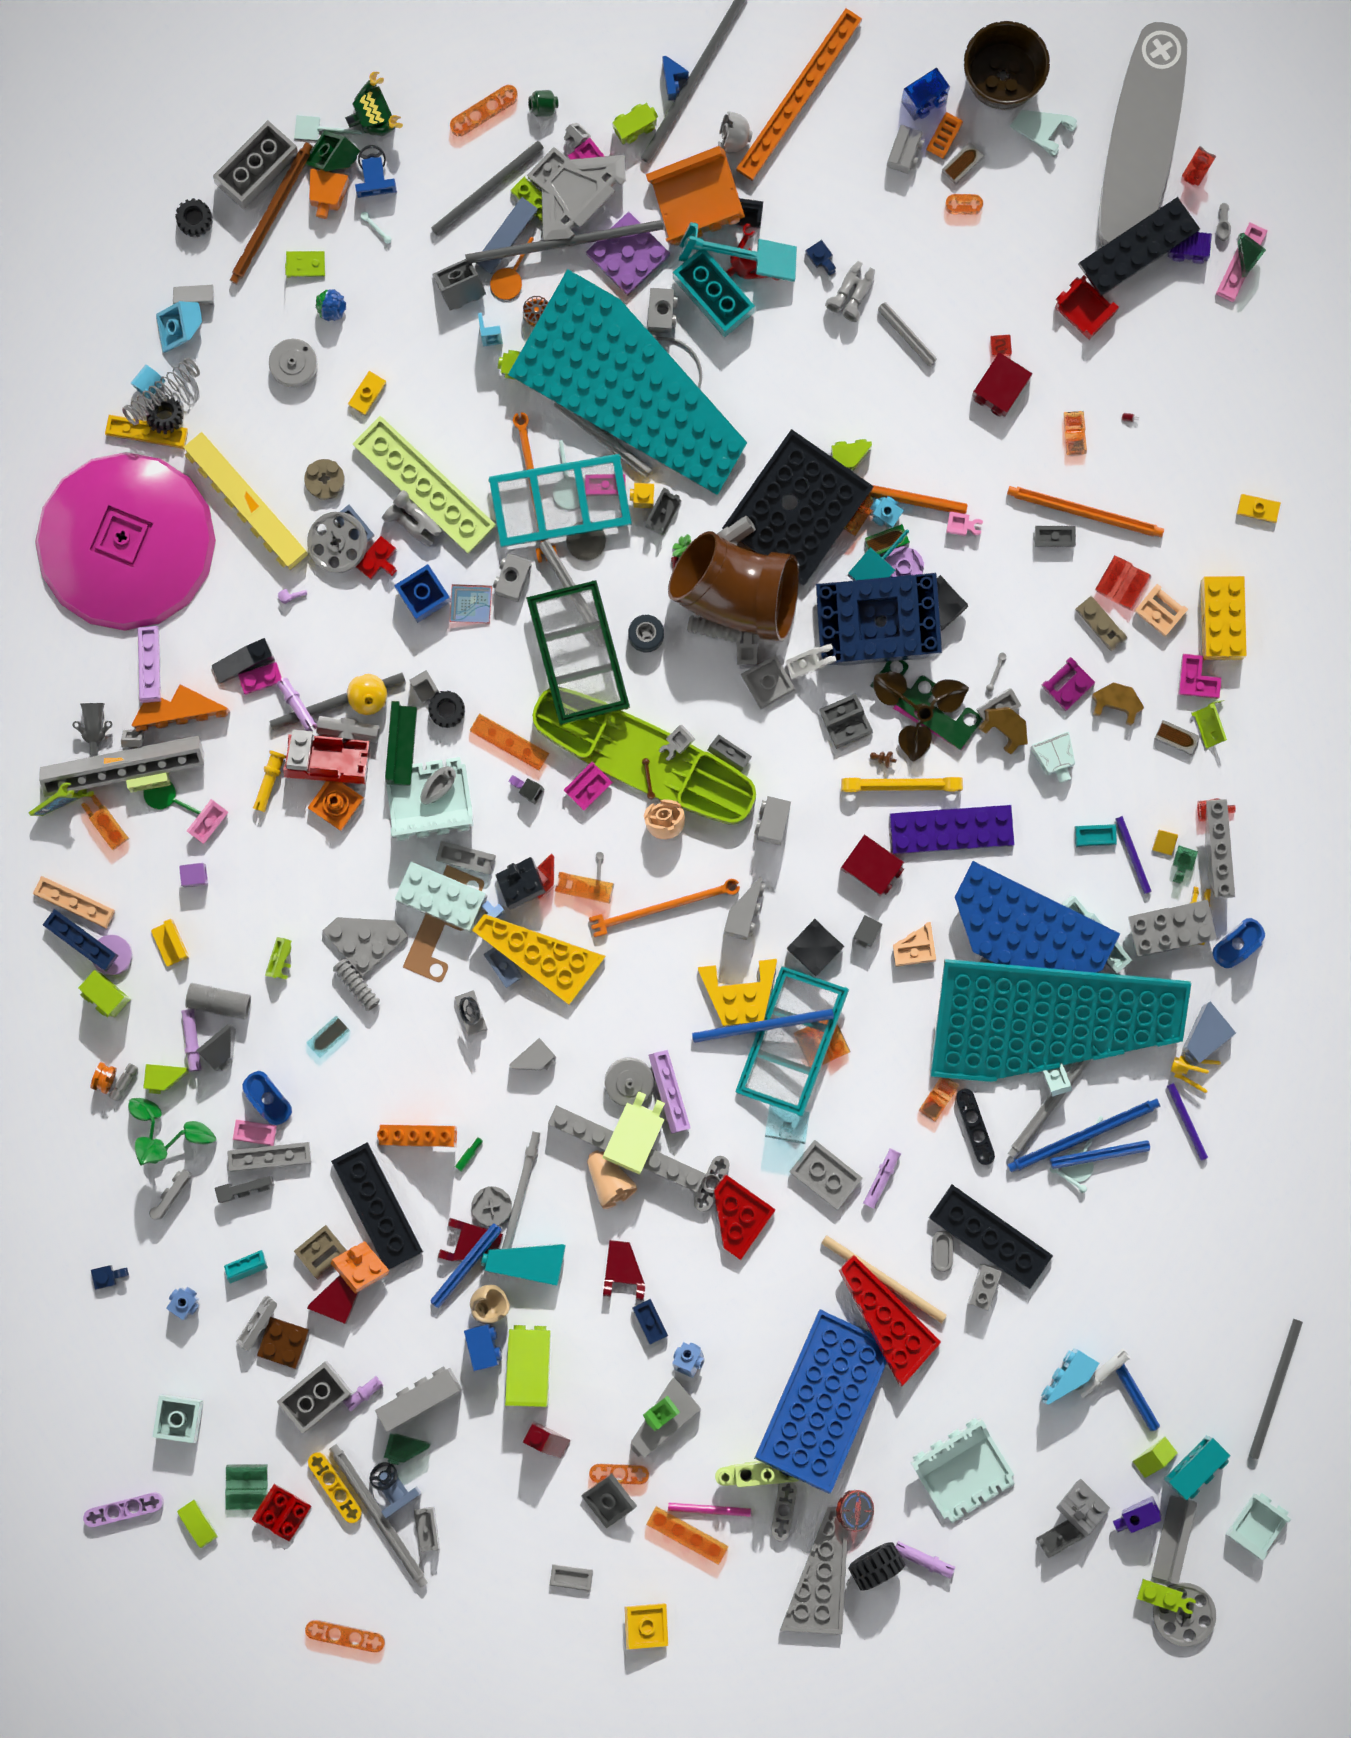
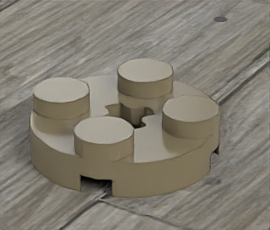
M319 459L308 465L304 475V482L307 490L313 496L320 500H329L335 498L343 489L345 476L337 462L330 459ZM324 474L330 477V480H327V484L319 481V478H322Z

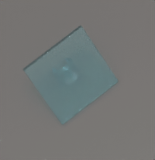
M769 1105L765 1137L805 1144L810 1112L805 1111L803 1117H799L797 1114Z

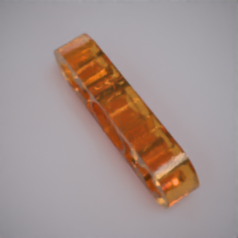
M597 1463L589 1471L591 1480L596 1483L607 1477V1475H601L600 1479H597L596 1475L592 1473L596 1471L597 1467H600L603 1472H607V1467H611L610 1474H613L616 1468H622L625 1471V1477L618 1480L620 1484H644L649 1478V1471L643 1465ZM627 1468H632L631 1473H637L638 1469H642V1473H646V1477L638 1480L636 1476H631V1481L627 1480L629 1474Z

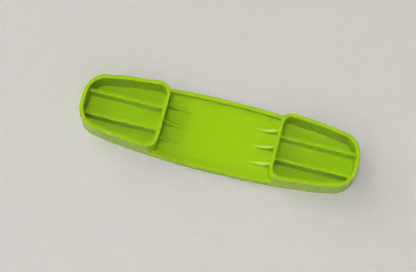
M558 686L565 715L607 704L585 694ZM550 688L541 694L534 706L532 714L533 723L540 734L587 764L593 762L603 773L637 790L648 793L645 767L642 764V760L648 758L650 761L648 766L652 792L655 793V798L676 801L686 811L728 825L739 824L751 812L756 799V788L751 779L713 754L704 752L692 744L683 753L679 754L676 751L675 757L667 761L666 758L670 754L669 750L666 749L663 753H660L659 749L669 744L666 738L671 733L620 710L560 726Z

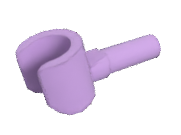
M284 589L278 593V598L282 603L286 604L296 597L307 595V591L289 594L287 589Z

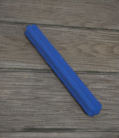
M1146 1140L1050 1159V1165L1052 1169L1147 1152L1150 1151V1143Z
M492 1224L432 1297L431 1303L435 1307L440 1308L502 1231L498 1225Z

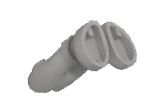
M857 261L849 269L837 295L828 298L825 303L827 309L834 313H839L850 291L856 286L850 301L842 312L843 316L851 322L859 320L858 305L861 304L862 299L868 292L875 275V269L870 267L865 273L863 280L858 278L857 275L860 273L863 265L860 261Z
M402 490L397 495L393 505L382 516L385 522L397 520L415 539L429 547L434 543V539L424 529L435 536H439L442 532L433 519L417 507L415 503H411L409 494L405 490ZM400 508H403L404 510H406V512H407L409 515H411L418 523H416L415 521H413V520H412L407 514H405Z

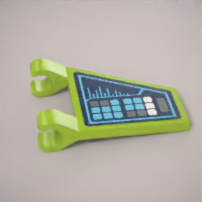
M63 783L56 794L28 813L30 816H44L82 797H91L94 795V791H89L88 793L87 789L78 790L77 793L74 790L67 791V787L71 783Z

